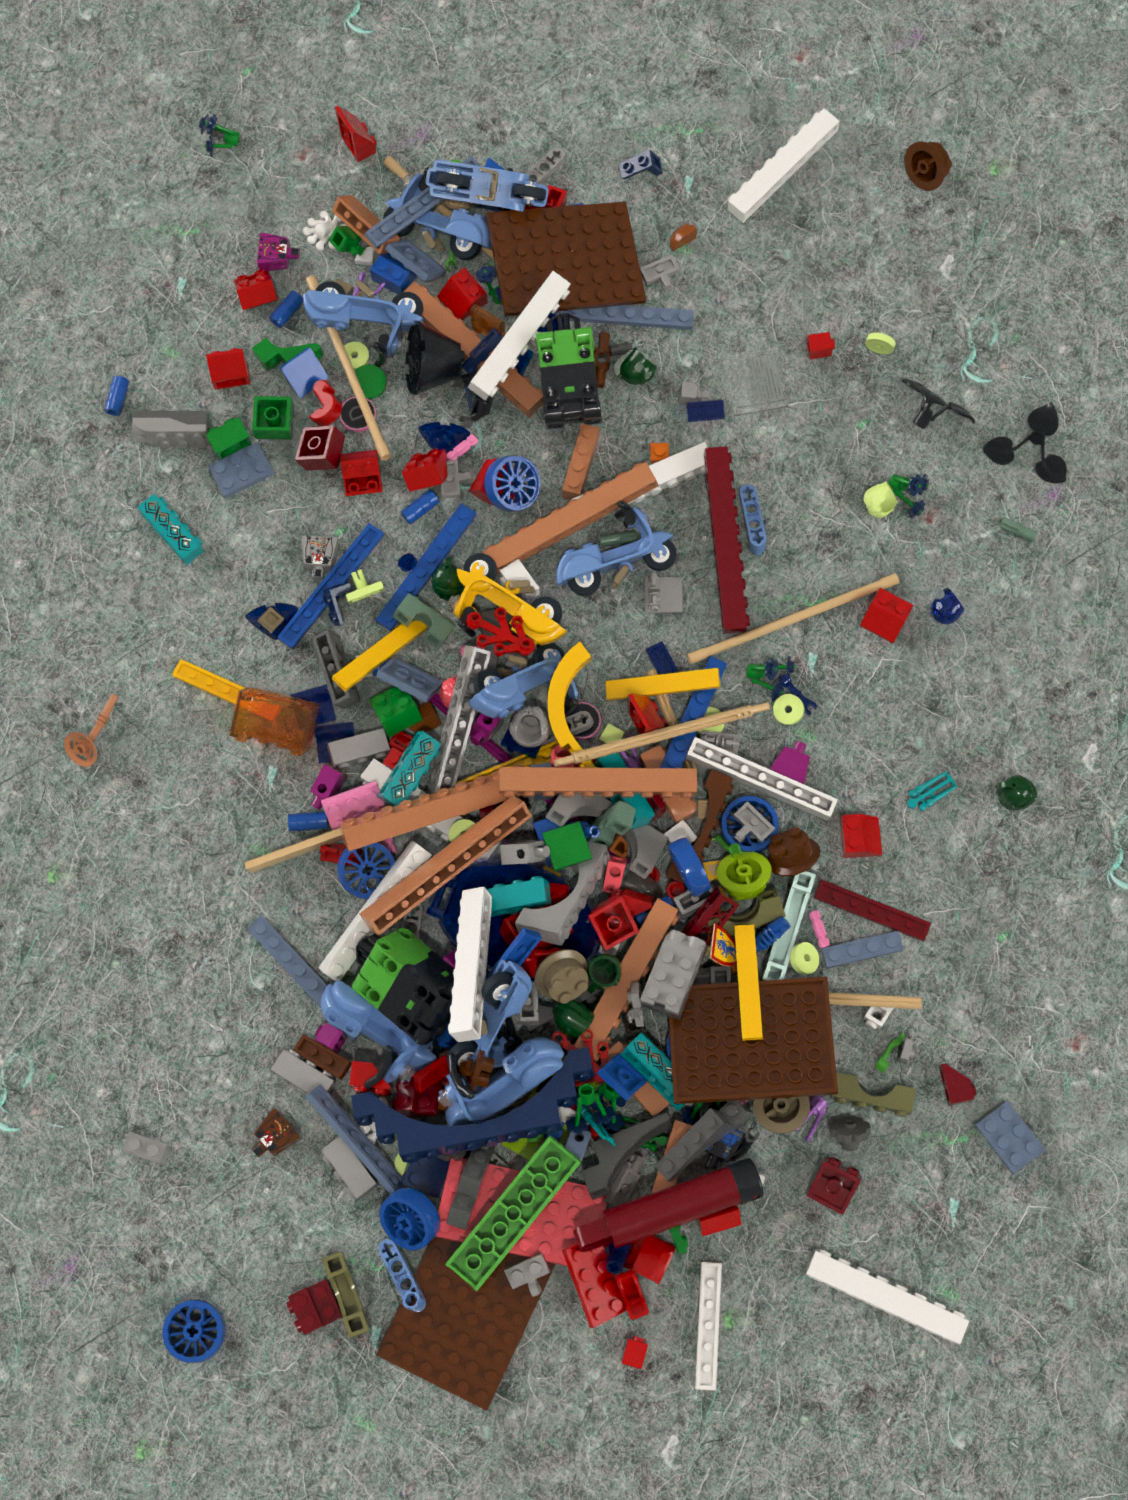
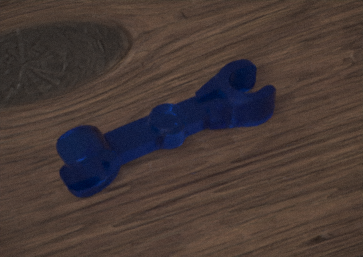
M786 674L780 677L779 681H782L783 687L797 696L804 704V712L807 715H811L807 706H812L816 710V703L805 698L801 691L792 684L791 679Z

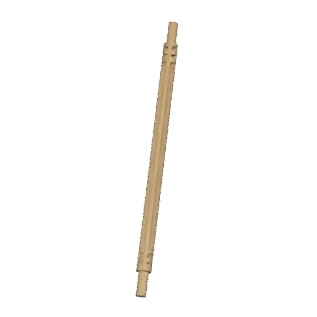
M768 702L755 706L747 705L571 753L570 756L555 759L554 765L559 767L570 763L578 764L751 717L754 713L769 710L770 706Z

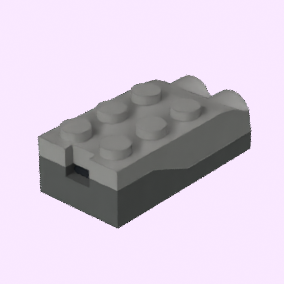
M133 411L132 431L133 435H136L138 443H146L160 448H188V446L206 448V446H210L206 434L209 429L213 428L207 411Z
M671 930L666 935L640 998L642 1007L680 1020L708 949L705 941L697 937L687 936L676 930Z

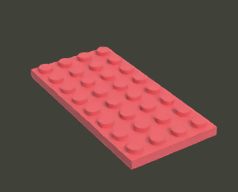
M451 1158L438 1211L440 1228L436 1237L463 1243L521 1171L489 1164L471 1219L466 1230L446 1223L468 1159L461 1158L456 1161ZM566 1181L508 1253L530 1258L542 1252L546 1262L568 1267L562 1250L577 1243L573 1234L575 1228L603 1218L602 1211L606 1210L607 1202L604 1200L607 1195L592 1200L586 1185Z

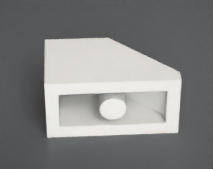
M519 559L500 570L501 577L499 580L504 588L509 580L530 581V586L535 588V592L523 594L540 595L538 585Z

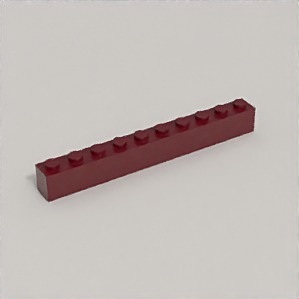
M727 446L705 448L704 450L723 634L746 632L747 626H750L749 615H746L745 608H748L747 597H744L743 590H746L745 578H742L741 572L744 571V563L739 557V553H742L741 542H738L737 535H740L739 524H736L735 517H738L737 506H734L733 499H736L735 488H732L731 481H734L733 470H730L729 466L732 463L731 452H728Z

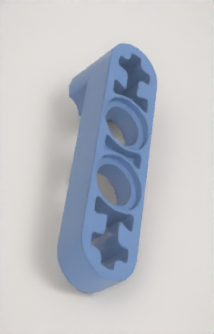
M746 484L740 488L739 499L749 541V551L754 555H762L766 547V533L755 487ZM745 492H748L750 494V500L748 501L747 494ZM749 506H753L754 508H756V511L750 513L746 510V508ZM757 522L760 526L755 529L751 528L749 524Z
M390 1239L383 1240L379 1245V1254L403 1299L404 1307L413 1312H421L426 1306V1299L399 1246ZM387 1245L392 1247L390 1251L392 1255L397 1257L392 1258L389 1253L385 1252L387 1250ZM401 1261V1271L394 1272L393 1265ZM410 1279L411 1287L408 1290H403V1281ZM412 1296H414L417 1299L415 1305H412L414 1303Z

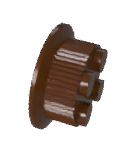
M918 141L910 145L905 153L904 163L908 177L918 188L925 191H932L938 188L952 166L946 149L939 142L927 143Z
M798 827L773 835L768 846L770 853L768 861L770 862L772 873L779 876H794L807 871L815 865L821 853L818 843L809 839V836Z

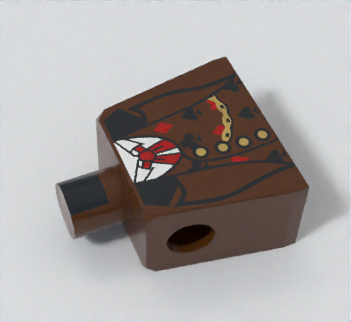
M274 1108L254 1132V1135L260 1141L251 1150L258 1157L267 1150L273 1156H276L302 1138L280 1112Z

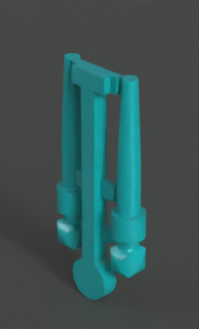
M945 771L926 783L915 787V790L909 791L908 794L911 799L907 801V806L910 809H914L917 803L921 801L922 804L918 808L923 812L927 807L930 808L935 802L956 789L957 785H955L951 775ZM945 776L947 778L934 788H929V786ZM948 783L952 785L949 789L936 796L934 795V792ZM925 789L927 792L921 795L920 793ZM930 795L931 798L925 801L924 798Z
M583 1106L581 1108V1115H583L585 1121L589 1122L603 1140L606 1139L612 1146H615V1140L609 1135L603 1124L595 1123L592 1110L590 1108L586 1109Z

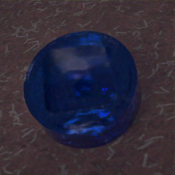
M411 553L403 555L398 561V566L403 572L412 570L417 564V559Z

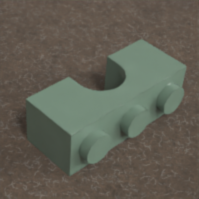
M410 593L407 594L392 616L407 628L413 621L423 622L427 626V633L423 639L438 650L455 627L449 619L443 618L432 607H428L418 597L412 596Z
M622 801L615 803L591 824L597 826L600 834L597 838L588 837L587 841L604 844L608 848L613 844L616 833L622 836L632 828L636 808Z

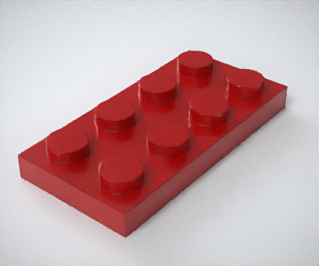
M577 1243L562 1250L590 1328H595L627 1311L604 1246L587 1252H580Z

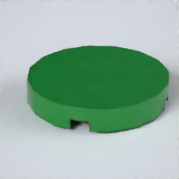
M370 364L362 365L355 369L361 388L368 400L378 398L384 393L387 381L382 369Z

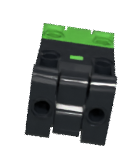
M570 313L556 314L547 321V332L536 333L544 399V417L547 429L564 428L565 424L584 422L586 425L602 424L592 327L581 328L580 318ZM569 317L574 319L575 330L570 328ZM557 319L558 331L553 333L552 322Z
M399 928L384 937H380L375 933L363 937L355 949L356 962L362 968L352 984V989L410 1036L417 1044L426 1045L443 1035L451 1019L450 1006L452 1005L453 971L455 968L406 928ZM369 938L375 942V945L369 941Z

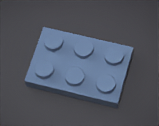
M408 239L388 243L385 249L392 258L403 263L406 269L413 271L422 281L443 277L447 271Z
M258 442L208 465L224 498L274 475Z
M392 657L383 665L376 675L383 682L398 687L399 690L407 692L418 700L425 702L440 690L443 682L396 657Z
M1008 1101L975 1125L1012 1175L1045 1151L1044 1147Z

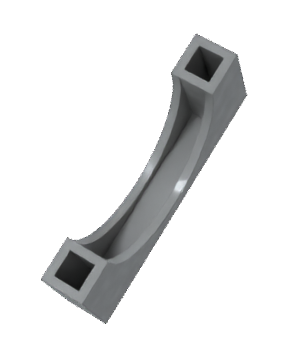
M558 794L545 818L563 827L568 820L577 816L587 815L599 818L614 804L599 794H594V797L590 798L582 797V794H574V797H562V794ZM649 825L628 830L624 834L631 852L629 870L644 879L653 870L669 837Z
M587 841L592 859L570 866L579 875L577 885L572 893L563 901L550 907L541 909L523 908L515 922L518 934L523 928L540 933L542 937L540 941L562 946L565 939L569 937L573 924H576L580 911L585 908L589 895L593 893L597 880L601 878L603 869L608 865L610 854L608 853L607 845Z

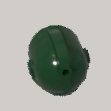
M635 346L632 350L618 358L613 366V370L627 385L638 386L653 380L657 366L645 358Z
M450 557L446 558L445 564L436 569L431 580L433 590L445 601L457 598L465 587L457 576V569L459 568L454 565V560Z
M1021 775L1009 777L1005 782H1000L997 785L996 793L998 794L999 802L1003 807L1012 811L1027 808L1037 798L1035 785Z
M604 953L593 956L587 963L589 987L586 991L592 994L596 989L606 990L618 984L622 973L620 962L615 955Z
M570 1000L566 1004L558 1002L552 1010L554 1021L560 1032L575 1039L587 1030L594 1019V1013L576 1000Z

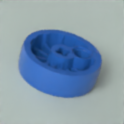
M517 455L504 456L489 466L484 479L485 492L490 502L498 509L507 512L522 511L531 506L537 499L540 491V476L536 467L528 459ZM504 464L506 465L507 472H506V470L502 467ZM498 471L504 476L503 478L497 477ZM496 481H500L501 486L496 487ZM503 489L502 495L499 496L498 490ZM510 494L514 495V502L510 499Z
M744 796L732 801L725 808L720 821V831L723 840L728 845L739 844L742 852H764L768 849L771 837L778 834L779 830L778 817L773 807L767 801L755 796ZM748 801L751 805L756 806L757 811L761 808L766 812L762 816L764 818L770 817V823L775 827V830L762 843L751 842L749 837L752 834L749 833L745 838L748 846L742 845L744 840L737 843L734 841L736 835H729L728 830H740L743 827L730 813L733 810L737 812L739 810L738 807L743 806ZM730 820L739 825L727 826L726 822Z
M683 837L668 845L670 855L691 895L696 897L710 890L711 885L706 872L688 839Z
M379 842L363 847L364 860L357 854V849L348 851L347 848L344 849L338 859L337 876L339 882L348 893L357 898L369 899L381 882L379 877H385L376 871L390 870L395 863V859L389 849ZM367 847H374V851L368 860ZM378 850H381L383 856L373 862ZM351 853H354L359 860L358 864L347 859ZM387 858L388 866L376 867L377 864ZM346 862L357 867L352 870H344ZM364 865L371 867L368 870V874L362 872V870L364 869ZM358 873L349 881L345 879V874ZM361 877L357 888L353 889L350 884ZM370 878L376 879V885L373 888H368L366 885ZM362 885L366 889V892H360Z
M401 1188L393 1192L381 1205L379 1213L381 1225L388 1237L398 1246L407 1250H419L427 1246L436 1237L440 1228L439 1214L430 1199L423 1193L412 1188Z
M195 1299L176 1305L167 1315L162 1330L163 1341L168 1352L177 1360L185 1363H201L212 1358L220 1350L226 1333L225 1322L220 1311L206 1301ZM189 1308L187 1314L185 1315L183 1310ZM198 1309L201 1312V1319L195 1322L191 1315ZM206 1310L210 1311V1312H211V1315H212V1316H211L210 1318H208L207 1320H206V1317H207ZM179 1313L187 1323L186 1325L175 1321ZM213 1319L216 1320V1327L204 1328ZM172 1324L184 1328L183 1332L171 1333ZM195 1325V1329L198 1330V1334H194L193 1337V1334L189 1331L190 1329H194ZM217 1330L216 1339L205 1334L207 1331ZM184 1335L183 1339L175 1345L173 1344L172 1336ZM203 1337L214 1341L210 1349L202 1339ZM188 1340L184 1352L180 1353L177 1347ZM198 1341L206 1350L205 1353L200 1356L198 1350ZM193 1342L195 1355L193 1357L187 1356V1353Z

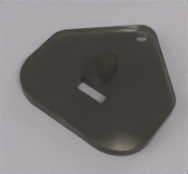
M632 872L624 880V889L651 896L655 900L654 903L657 898H662L663 892L661 887L649 875L644 879ZM644 884L649 890L645 891L641 885Z

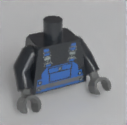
M474 371L470 375L468 373L463 374L461 378L454 379L455 383L451 385V387L459 388L465 383L464 388L470 417L461 416L459 418L460 422H464L460 425L464 428H471L473 421L476 422L482 417L489 415L493 401L491 396L485 401L468 388L478 371Z
M704 1107L701 1108L700 1118L704 1115ZM749 1128L746 1133L735 1129L704 1151V1153L709 1155L705 1166L716 1170L720 1160L728 1163L729 1160L736 1161L748 1152L753 1142L758 1138L759 1132L756 1136H752L750 1134L752 1128Z

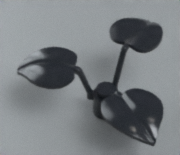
M907 378L902 380V382H906L912 389L920 392L923 396L918 414L913 420V423L918 427L925 429L930 421L934 422L935 418L947 409H951L971 419L973 424L975 423V419L964 407L953 402L947 404L941 397L935 395L919 382ZM933 403L945 406L934 416L932 415L934 412L930 407Z
M1052 402L1034 409L1029 414L1028 424L1033 431L1031 435H1028L1018 445L1012 447V440L1002 436L988 441L983 448V452L994 463L1007 465L1015 457L1013 451L1020 448L1028 440H1031L1033 444L1041 445L1042 461H1039L1035 466L1037 475L1049 483H1063L1066 481L1067 465L1065 461L1057 455H1049L1046 458L1044 456L1046 444L1044 440L1046 436L1053 435L1059 426L1057 411Z

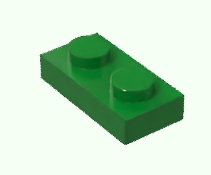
M681 1226L669 1229L678 1254L682 1255L687 1253L686 1248L689 1247L685 1235L681 1236L678 1229Z

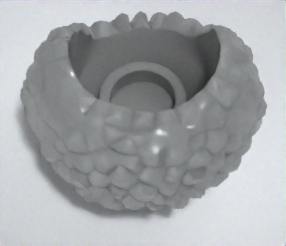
M527 706L518 710L513 716L509 730L513 739L520 746L535 748L542 745L548 739L551 733V725L542 709L535 706Z

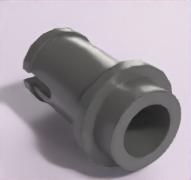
M626 341L624 344H611L609 346L611 356L623 355L632 350V343Z

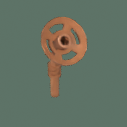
M111 694L102 713H99L100 717H97L96 725L88 737L79 732H72L65 737V751L76 764L89 767L96 762L97 750L93 742L102 728L106 727L105 723H108L107 719H110L109 715L118 696ZM71 739H74L73 748L71 747ZM78 753L82 756H86L87 760L81 759L76 754Z

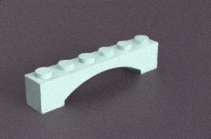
M805 871L794 876L784 908L786 915L784 918L791 927L780 939L773 943L762 981L784 979L790 959V952L794 946L816 874Z

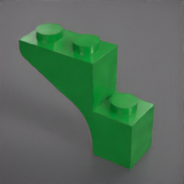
M265 338L252 347L255 358L266 371L277 367L281 361L285 364L307 347L312 349L318 360L323 356L322 348L317 343L281 348L273 345Z

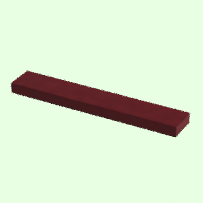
M820 880L813 898L889 929L899 931L922 942L925 941L931 922L824 880Z

